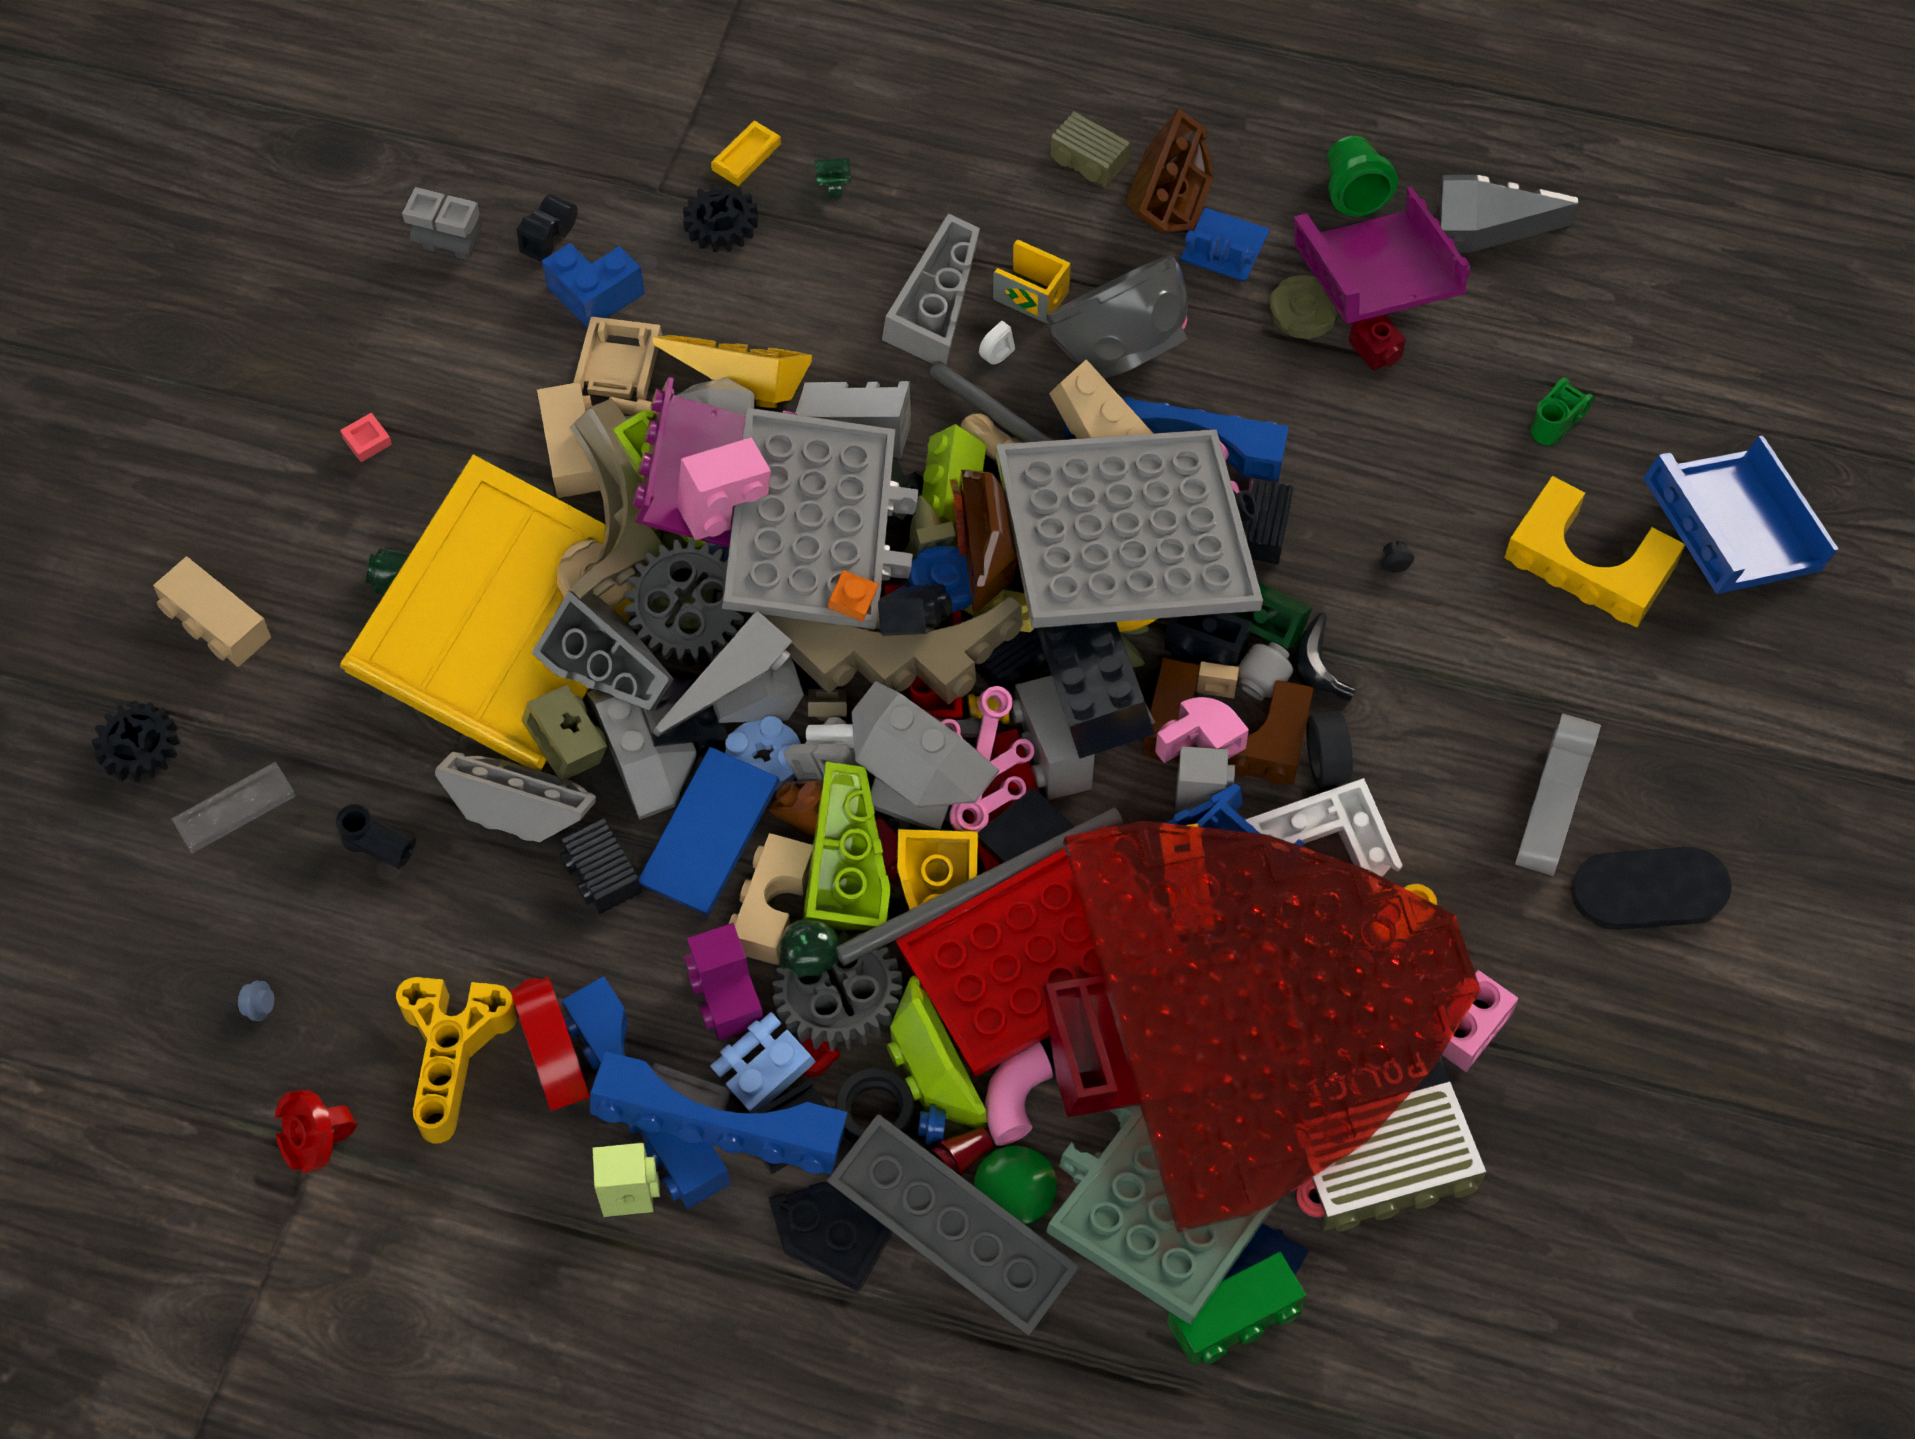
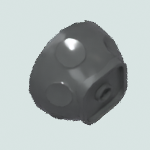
M1167 255L1075 298L1047 315L1046 320L1049 324L1050 336L1074 362L1081 364L1087 359L1104 379L1119 375L1149 361L1188 339L1182 328L1187 315L1188 300L1181 268L1174 257L1172 258L1171 255Z

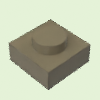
M808 689V717H816L821 721H827L829 717H847L846 689H834L830 693L824 689Z

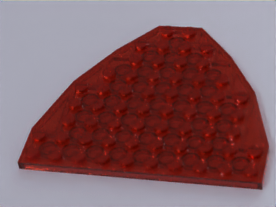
M1139 821L1065 836L1063 841L1177 1233L1256 1215L1361 1148L1434 1068L1481 991L1456 916L1368 869L1271 835Z

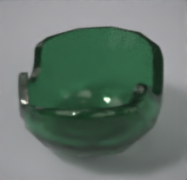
M812 918L796 920L785 928L778 942L780 967L783 970L786 968L791 969L799 978H803L805 975L823 974L834 966L838 958L835 947L840 945L838 935L830 926L822 921Z

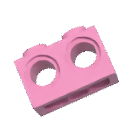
M1479 970L1470 981L1463 978L1458 983L1450 996L1454 1001L1446 1010L1439 1007L1427 1024V1027L1431 1029L1428 1039L1433 1038L1438 1052L1465 1072L1469 1070L1512 1016L1519 999ZM1482 1000L1488 1004L1489 1008H1478L1472 1001ZM1449 1029H1460L1465 1033L1466 1037L1457 1038L1449 1032Z

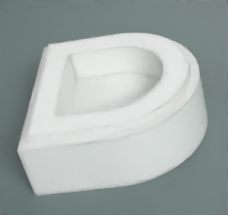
M1001 321L983 338L979 354L990 364L1002 362L1016 349L1011 327Z

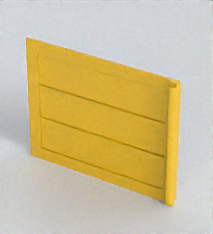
M472 455L353 646L341 661L340 668L357 679L525 767L541 771L547 759L521 721L527 703L565 685L569 686L574 696L577 695L583 700L589 687L577 681L555 675L531 652L564 599L557 585V569L563 554L572 545L585 540H596L595 543L604 544L606 524L489 462ZM625 598L613 610L627 623L631 616L626 614L624 608L634 604V602H630Z

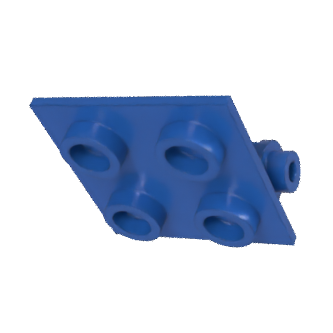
M1205 208L1194 231L1189 230L1185 239L1187 246L1180 261L1246 282L1270 229Z

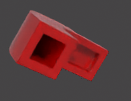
M548 977L528 979L517 988L511 989L510 992L550 1111L590 1098L550 979Z

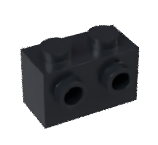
M1228 613L1171 617L1166 629L1164 650L1171 652L1180 659H1191L1199 663L1208 662L1238 667L1249 644L1252 622Z

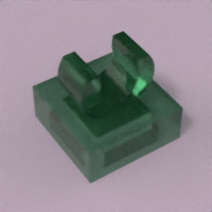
M850 159L815 160L817 185L827 184L828 199L842 198L841 183H851Z

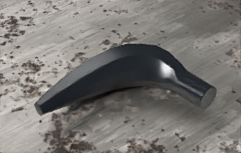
M1320 613L1312 620L1298 642L1296 668L1300 677L1309 686L1318 690L1332 692L1350 702L1356 688L1332 676L1323 662L1322 645L1327 616L1324 613Z

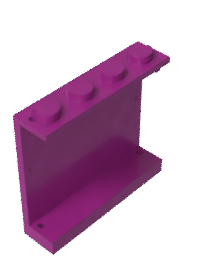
M1412 187L1407 188L1406 211L1324 232H1319L1307 213L1294 216V245L1345 324L1466 294L1467 278H1469L1470 274L1468 260L1465 257H1461L1456 250L1453 239L1446 236L1440 221L1431 215L1425 200L1420 199Z
M668 377L663 389H656L652 399L651 411H655L656 416L655 421L650 420L646 430L644 442L650 443L648 453H643L640 461L638 474L644 475L642 485L638 484L635 489L632 506L638 508L635 523L694 539L677 508L681 458L741 441L743 439L745 416L675 396L674 389H672L674 378ZM783 410V412H782V413H787V414L798 415V414H796V413H792V412H789V411H786V410ZM734 506L730 530L724 531L718 536H708L699 540L729 548Z

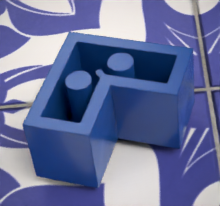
M571 243L542 260L548 289L587 329L591 317L608 318L645 294L641 267L620 246L592 264Z

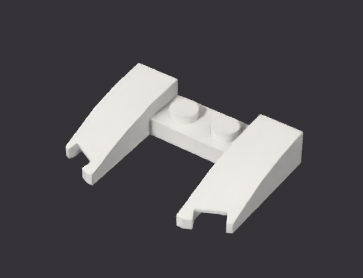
M1364 778L1246 819L1249 824L1281 852L1289 849L1298 839L1305 844L1338 832L1371 897L1377 895L1382 890L1383 886L1378 881L1390 868L1398 872L1403 866ZM1287 893L1283 903H1293L1289 893ZM1281 908L1277 916H1281Z

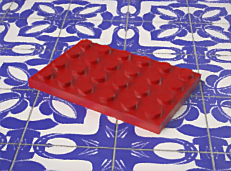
M1106 826L896 940L900 952L913 974L919 979L923 990L974 1077L983 1074L1050 1036L1044 994L1045 984L1181 963L1188 959L1186 950Z

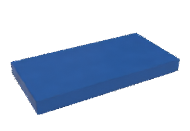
M709 747L639 877L640 886L709 917L780 783L779 777Z

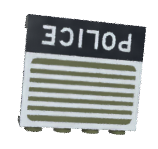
M1433 1038L1277 1081L1274 1098L1279 1111L1287 1110L1325 1213L1321 1225L1323 1231L1336 1228L1337 1231H1346L1356 1227L1364 1219L1375 1217L1376 1220H1385L1397 1215L1400 1212L1399 1209L1413 1205L1416 1209L1427 1208L1436 1204L1441 1197L1452 1194L1456 1198L1465 1197L1473 1194L1480 1187L1486 1170Z

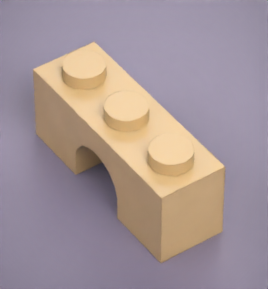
M769 833L765 845L758 846L753 859L754 875L752 880H745L741 890L740 902L743 904L739 914H733L729 921V924L734 923L746 957L779 965L791 933L790 918L788 913L777 911L771 908L768 903L773 897L782 893H792L804 897L807 889L813 845Z

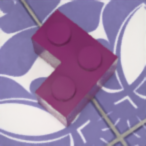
M734 923L687 938L690 953L683 955L693 994L701 993L705 1005L700 1006L699 1009L706 1029L714 1028L718 1041L749 1031L747 1027L755 1020L760 1022L763 1019V1012L749 976L747 958Z

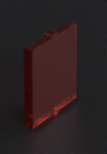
M950 479L953 522L956 533L955 541L959 556H966L961 492L957 479Z

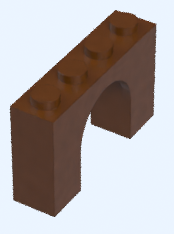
M1168 658L1162 659L1150 711L1155 721L1152 724L1155 734L1144 738V755H1149L1156 760L1162 761L1155 752L1157 733L1167 722L1174 719L1178 721L1181 702L1195 698L1200 665ZM1279 680L1275 681L1270 710L1265 723L1259 730L1248 736L1246 749L1228 759V765H1235V776L1244 777L1248 775L1263 778L1273 784L1288 783L1294 785L1314 687ZM1180 754L1171 760L1179 761Z

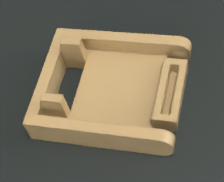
M591 317L574 383L580 382L582 393L584 386L587 385L589 395L612 396L631 400L635 391L637 392V400H646L659 350L658 347L653 345V337L662 336L661 326ZM609 335L638 338L640 346L609 343L607 339Z

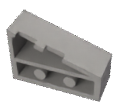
M899 381L898 387H880L878 382H867L866 388H848L847 382L805 383L795 413L801 416L895 429L893 457L901 458L911 426L910 381Z
M1048 676L1016 684L1015 698L1012 700L1010 710L1014 722H1021L1024 733L1020 734L1021 739L1029 740L1034 746L1033 760L1035 765L1032 766V772L1037 787H1043L1047 800L1091 790L1095 754L1079 758L1053 677Z

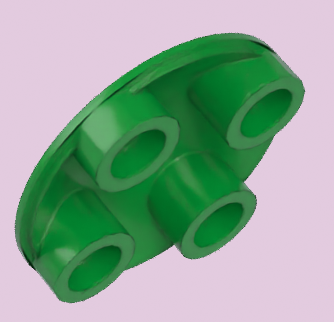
M1008 1146L992 1152L982 1161L975 1175L974 1187L1024 1225L1031 1227L1053 1205L1057 1193V1178L1049 1161L1037 1151L1023 1146Z

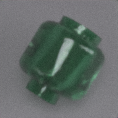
M381 547L377 550L376 554L370 553L365 583H371V589L374 593L385 595L411 552Z

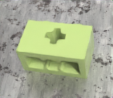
M644 1143L593 1148L594 1186L603 1216L654 1212L653 1197H660L659 1173L656 1172L655 1158L647 1157Z

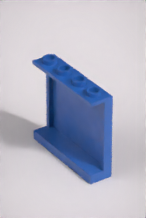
M1763 435L1757 437L1748 451L1678 464L1671 453L1661 454L1643 477L1716 594L1821 572L1838 551V547Z

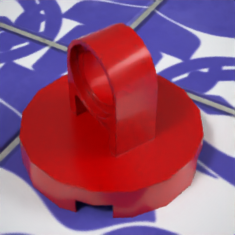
M309 1089L286 1093L279 1099L275 1111V1119L282 1118L283 1132L276 1134L280 1153L290 1169L293 1171L301 1169L303 1170L302 1174L322 1170L329 1162L333 1144L346 1139L357 1129V1124L348 1106L341 1105L326 1108L319 1096Z

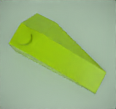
M826 762L803 913L802 925L840 931L871 930L887 921L890 884L883 861V850L875 822V811L866 767Z

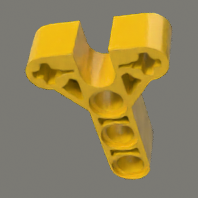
M414 977L403 981L398 986L396 1000L405 1021L410 1025L418 1027L426 1041L413 1107V1117L422 1137L427 1142L434 1144L443 1143L453 1136L457 1126L470 1057L496 1034L510 1031L517 1022L518 1014L512 995L504 986L471 982L466 1008L456 1016L446 1015L450 996L443 979ZM450 1038L459 1039L452 1047H441L443 1042ZM441 1076L451 1077L444 1085H433L435 1080ZM440 1113L444 1115L435 1124L426 1123V1120L433 1114Z

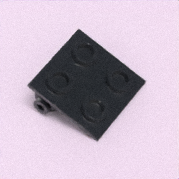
M699 676L673 678L674 680L654 711L642 708L654 747L693 743L699 754H706L709 747L713 748L712 745L715 743V740L728 738L724 723H718L713 705L659 737L652 732Z

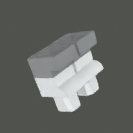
M829 717L823 725H808L806 729L807 742L805 744H791L784 752V756L798 781L823 780L826 762L860 766L855 761L853 724H846L840 717Z

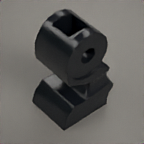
M547 195L542 201L539 210L533 208L532 213L524 216L516 229L520 253L540 262L550 256L553 251L552 233L564 238L568 235L577 218V206L555 195Z

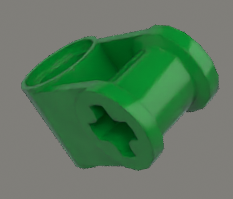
M1566 377L1561 378L1551 392L1539 402L1530 427L1532 438L1542 445L1556 444L1575 424L1579 423L1586 416L1593 405L1595 397L1590 393L1585 395L1569 384L1570 380Z

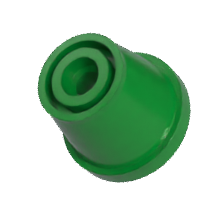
M1361 136L1344 137L1334 143L1329 149L1326 158L1330 177L1328 193L1334 207L1340 213L1348 216L1368 215L1384 207L1393 198L1398 187L1397 173L1392 163L1385 157L1380 156L1367 139Z

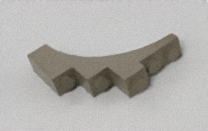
M612 398L590 407L569 427L585 451L596 475L603 498L606 521L604 544L598 561L593 568L571 586L579 600L592 593L599 597L615 585V582L618 586L626 583L631 590L635 589L627 580L628 577H640L635 564L638 563L647 567L649 562L646 553L649 552L657 558L661 555L659 545L663 544L656 535L661 529L635 523L638 508L632 506V500L637 485H642L643 482L613 433L612 429L627 419Z
M1011 596L988 612L961 624L930 631L927 634L882 636L881 632L868 631L850 625L829 624L771 615L765 616L766 619L792 640L785 649L791 654L790 657L828 693L838 686L846 685L857 671L872 684L876 681L897 692L906 690L913 683L915 677L918 676L947 704H950L957 697L965 696L971 691L977 681L975 664L985 662L997 646L1003 641L1013 639L1023 626L1021 605Z

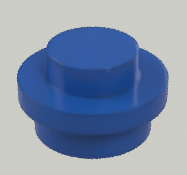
M934 1104L929 1105L928 1112L920 1111L917 1136L925 1137L924 1145L931 1146L932 1142L937 1143L943 1139L946 1110L936 1109Z

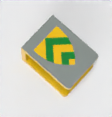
M1016 240L1013 245V271L1048 288L1043 289L997 268L993 273V299L1047 324V315L1060 306L1069 292L1071 263L1025 242Z

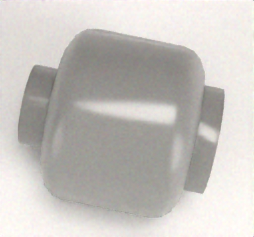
M1271 642L1268 646L1264 644L1253 645L1238 666L1239 687L1257 700L1263 701L1265 697L1272 698L1275 681L1287 682L1293 673V667L1287 660L1289 653L1274 642Z

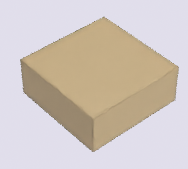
M1201 662L1197 693L1234 698L1239 667Z

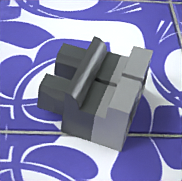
M415 187L402 212L404 222L412 224L410 241L422 243L425 250L436 252L442 248L453 251L457 258L470 259L475 248V242L482 229L477 202L449 195L445 198V194Z

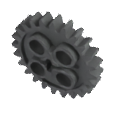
M676 539L674 540L673 550L669 552L663 544H660L659 551L661 555L656 558L653 554L647 552L646 557L649 565L646 567L636 563L635 567L640 577H628L627 579L629 584L635 588V590L624 592L626 600L634 602V604L624 608L627 615L636 616L629 622L632 630L642 628L637 635L642 642L651 638L648 648L652 653L662 646V655L666 660L673 651L677 652L680 663H683L686 653H692L695 662H699L700 651L705 650L712 658L714 657L713 645L718 644L724 649L727 645L724 637L726 635L734 637L737 634L733 624H745V618L737 613L738 611L722 609L723 596L716 603H708L703 600L704 594L710 589H719L724 595L728 560L722 563L724 552L721 548L711 555L709 542H705L702 548L697 550L694 539H690L687 549H682L679 541ZM688 568L692 571V575L685 582L674 581L672 576L677 569ZM707 574L708 577L696 587L700 576ZM692 594L694 603L692 605L685 603L681 607L679 598L681 596L689 598ZM665 598L670 601V605L664 612L655 613L650 610L654 600ZM677 614L674 624L670 628L665 627L666 623ZM686 620H698L701 623L699 630L693 634L682 632L681 627Z
M846 931L841 932L838 940H833L831 934L826 932L825 940L822 943H819L812 936L810 937L811 947L808 949L799 944L796 945L798 957L785 955L786 968L776 969L778 981L772 983L775 994L772 997L779 1021L781 1023L785 1022L786 1030L791 1034L797 1032L800 1043L812 1037L814 1049H818L823 1041H826L830 1051L834 1052L838 1042H843L845 1048L851 1050L853 1039L857 1038L861 1044L867 1045V1033L870 1032L880 1037L879 1024L891 1026V1013L897 1012L899 1000L903 997V988L901 986L903 985L902 974L898 969L896 958L890 959L887 947L879 950L876 949L843 966L837 957L835 947L849 941ZM824 965L830 967L840 993L845 995L847 1006L853 1013V1016H848L845 1012L838 991L834 986H831L829 974L823 967ZM847 966H853L852 968H849V969H843L844 967H847ZM810 982H817V983L812 984V985H806V984H808V983H810ZM863 996H870L869 998H866V999H859L860 997H863ZM826 1012H834L830 1015H822Z

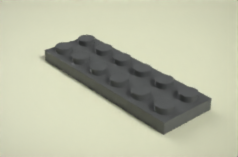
M877 1114L827 1180L830 1185L1028 1337H1030L1080 1269V1266L879 1114Z

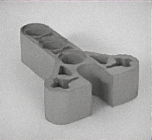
M1562 713L1552 737L1515 865L1554 876L1601 724Z

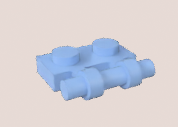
M772 1012L760 1022L755 1020L747 1027L749 1032L732 1047L729 1044L720 1051L722 1055L710 1065L720 1078L732 1067L736 1070L737 1074L726 1085L751 1113L771 1103L816 1063L813 1057L788 1030L782 1033L776 1040L772 1038L770 1034L782 1024ZM761 1043L765 1049L750 1063L746 1064L742 1058Z

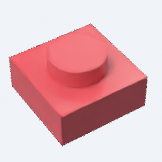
M372 413L340 430L343 440L360 462L392 445L390 436Z

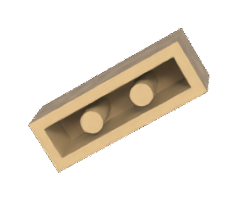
M580 382L538 389V399L557 498L600 491L596 475L587 455L569 428L592 407L590 395H582Z
M187 556L153 585L160 599L157 601V605L161 611L171 619L175 616L179 618L185 630L193 638L198 640L202 637L206 640L210 650L222 661L228 658L239 667L271 638L262 616Z

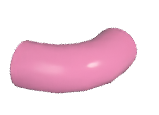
M1040 1042L1002 1062L988 1082L984 1107L987 1111L989 1131L996 1145L1002 1146L1013 1143L1026 1136L1032 1130V1125L1025 1108L1026 1097L1032 1088L1053 1077L1049 1059Z

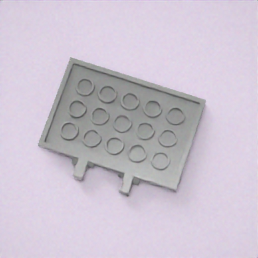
M747 408L742 440L752 437L770 468L771 474L767 496H763L754 502L734 505L722 609L749 613L758 611L764 615L837 625H850L876 630L881 580H890V577L909 578L912 567L913 554L889 551L890 546L885 545L887 515L892 516L893 511L901 514H914L918 498L917 489L899 487V483L891 481L895 429ZM843 570L879 584L864 622L827 608L829 599Z

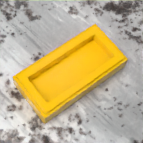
M754 120L711 162L712 171L739 186L781 145V136Z

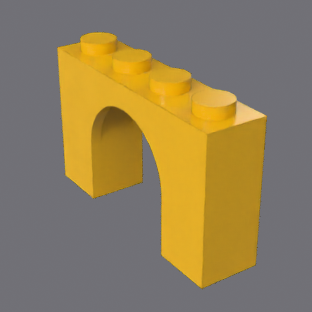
M1552 476L1511 536L1505 559L1511 561L1517 568L1528 570L1545 579L1550 585L1560 587L1574 594L1582 602L1595 605L1610 613L1618 621L1627 622L1637 628L1676 568L1685 544L1651 527L1635 554L1625 563L1614 567H1596L1582 562L1571 553L1565 543L1564 535L1580 511L1585 492Z

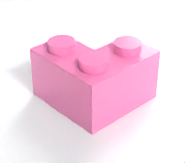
M752 437L681 458L677 508L695 540L708 536H718L724 531L730 530L734 505L754 502L768 495L771 470Z

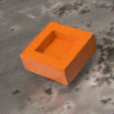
M843 570L829 599L827 608L864 622L879 584Z

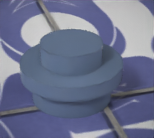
M256 980L242 987L238 997V1007L243 1016H248L252 1021H262L272 1011L275 999L268 983Z

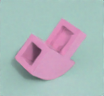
M1206 697L1191 698L1180 703L1178 721L1176 719L1171 720L1161 727L1157 733L1155 752L1166 763L1180 754L1181 746L1193 747L1197 745L1199 748L1227 749L1229 759L1246 749L1249 729L1225 703Z

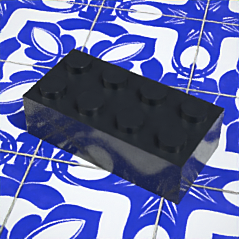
M1116 622L1037 628L1080 759L1155 734Z

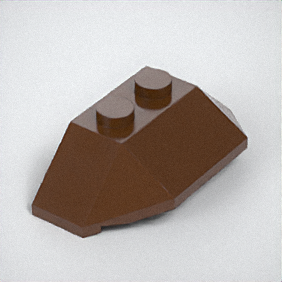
M1180 108L1172 114L1145 150L1125 201L1138 217L1162 234L1187 233L1189 230L1193 231L1195 229L1214 179L1210 153L1205 142L1207 138L1206 129Z
M961 470L957 495L973 611L981 610L1014 580L1016 565L1019 564L1005 490L992 473Z

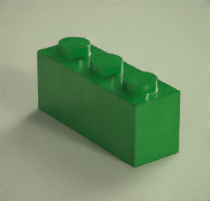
M1278 1252L1222 1281L1191 1325L1171 1312L1168 1313L1167 1323L1191 1365L1194 1366L1201 1361H1204L1207 1365L1221 1359L1228 1352L1226 1348L1240 1341L1243 1345L1254 1342L1265 1333L1264 1328L1276 1322L1283 1326L1298 1318L1302 1313L1301 1309H1303L1306 1293L1282 1253Z

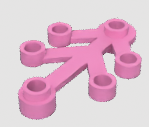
M993 686L988 688L978 699V707L983 717L975 749L999 769L997 774L999 775L1015 764H1023L1031 760L1034 756V746L1027 739H1019L1010 745L1008 751L990 761L999 718L1010 711L1012 697L1003 687ZM988 698L997 700V711L989 709L987 705ZM945 719L941 721L942 724L949 725L953 732L962 737L960 734L961 728L955 720ZM1017 745H1023L1026 748L1027 755L1025 758H1021L1016 754ZM1012 776L1002 782L998 791L983 799L981 795L976 803L952 804L949 813L952 827L956 831L979 832L987 826L990 812L1008 801H1016L1025 795L1026 784L1024 780L1020 777ZM1010 782L1018 785L1019 793L1017 796L1009 793L1008 784ZM964 810H969L973 813L974 820L971 824L963 820L962 814Z

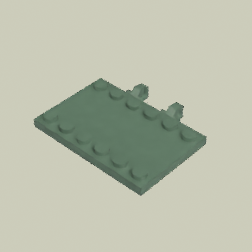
M1238 1088L1108 1110L1117 1116L1118 1122H1121V1129L1102 1154L1097 1152L1095 1156L1088 1152L1081 1153L1074 1148V1144L1071 1142L1062 1154L1061 1163L1059 1164L1060 1168L1074 1178L1073 1182L1078 1186L1049 1222L1046 1232L1190 1325L1305 1164V1159L1291 1121Z

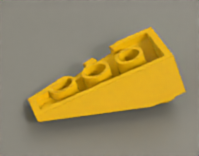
M676 335L653 337L654 346L712 380L727 377L752 391L755 395L756 405L760 407L776 408L778 402L792 400L812 362V354L784 349H751L750 352H747L748 345L724 343L719 344L718 348H716V341Z
M898 829L897 871L909 910L977 876L978 832Z

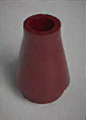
M979 1126L972 1131L937 1142L935 1149L929 1153L961 1176L978 1158L993 1147V1143L988 1132Z

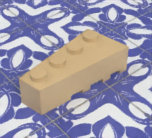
M1087 359L1049 393L1071 434L1075 435L1077 439L1153 434Z

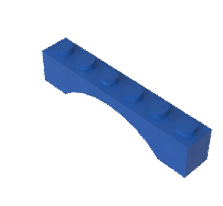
M1127 396L1121 397L1153 434L1217 429L1219 440L1229 453L1226 462L1242 476L1279 482L1289 426L1278 425L1271 421L1261 422L1243 419L1236 415L1226 416L1209 413L1201 409L1180 408L1166 403L1140 401ZM1065 423L1064 440L1077 439L1075 435L1071 434Z
M604 976L561 1000L566 1014L563 1018L568 1033L572 1039L579 1036L585 1047L581 1048L580 1051L591 1070L600 1067L605 1051L625 1056V1038L628 1027L625 1009ZM625 1123L632 1135L637 1132L640 1133L645 1141L644 1147L647 1157H654L655 1165H660L666 1175L662 1182L673 1201L680 1198L687 1210L730 1185L728 1170L711 1144L703 1142L689 1143L675 1135L663 1132L650 1133L640 1129L638 1126Z
M607 1051L604 1053L590 1097V1114L596 1115L606 1122L616 1123L620 1121L638 1126L646 1132H663L675 1135L689 1143L703 1142L719 1146L722 1150L729 1153L742 1152L758 1156L768 1163L777 1164L782 1162L798 1166L812 1174L825 1173L832 1175L847 1118V1112L809 1102L789 1109L768 1113H735L717 1110L694 1102L673 1090L655 1074L646 1061Z

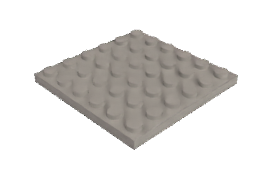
M1217 429L996 445V460L1002 488L1005 490L1014 545L1032 628L1261 610L1263 598Z

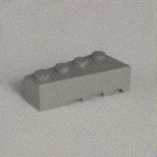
M948 213L887 313L883 329V341L933 365L939 361L947 365L980 228Z

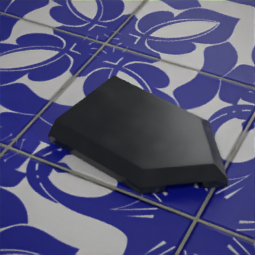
M826 1181L810 1185L808 1189L785 1195L783 1193L769 1197L784 1254L858 1292L865 1284L893 1232Z

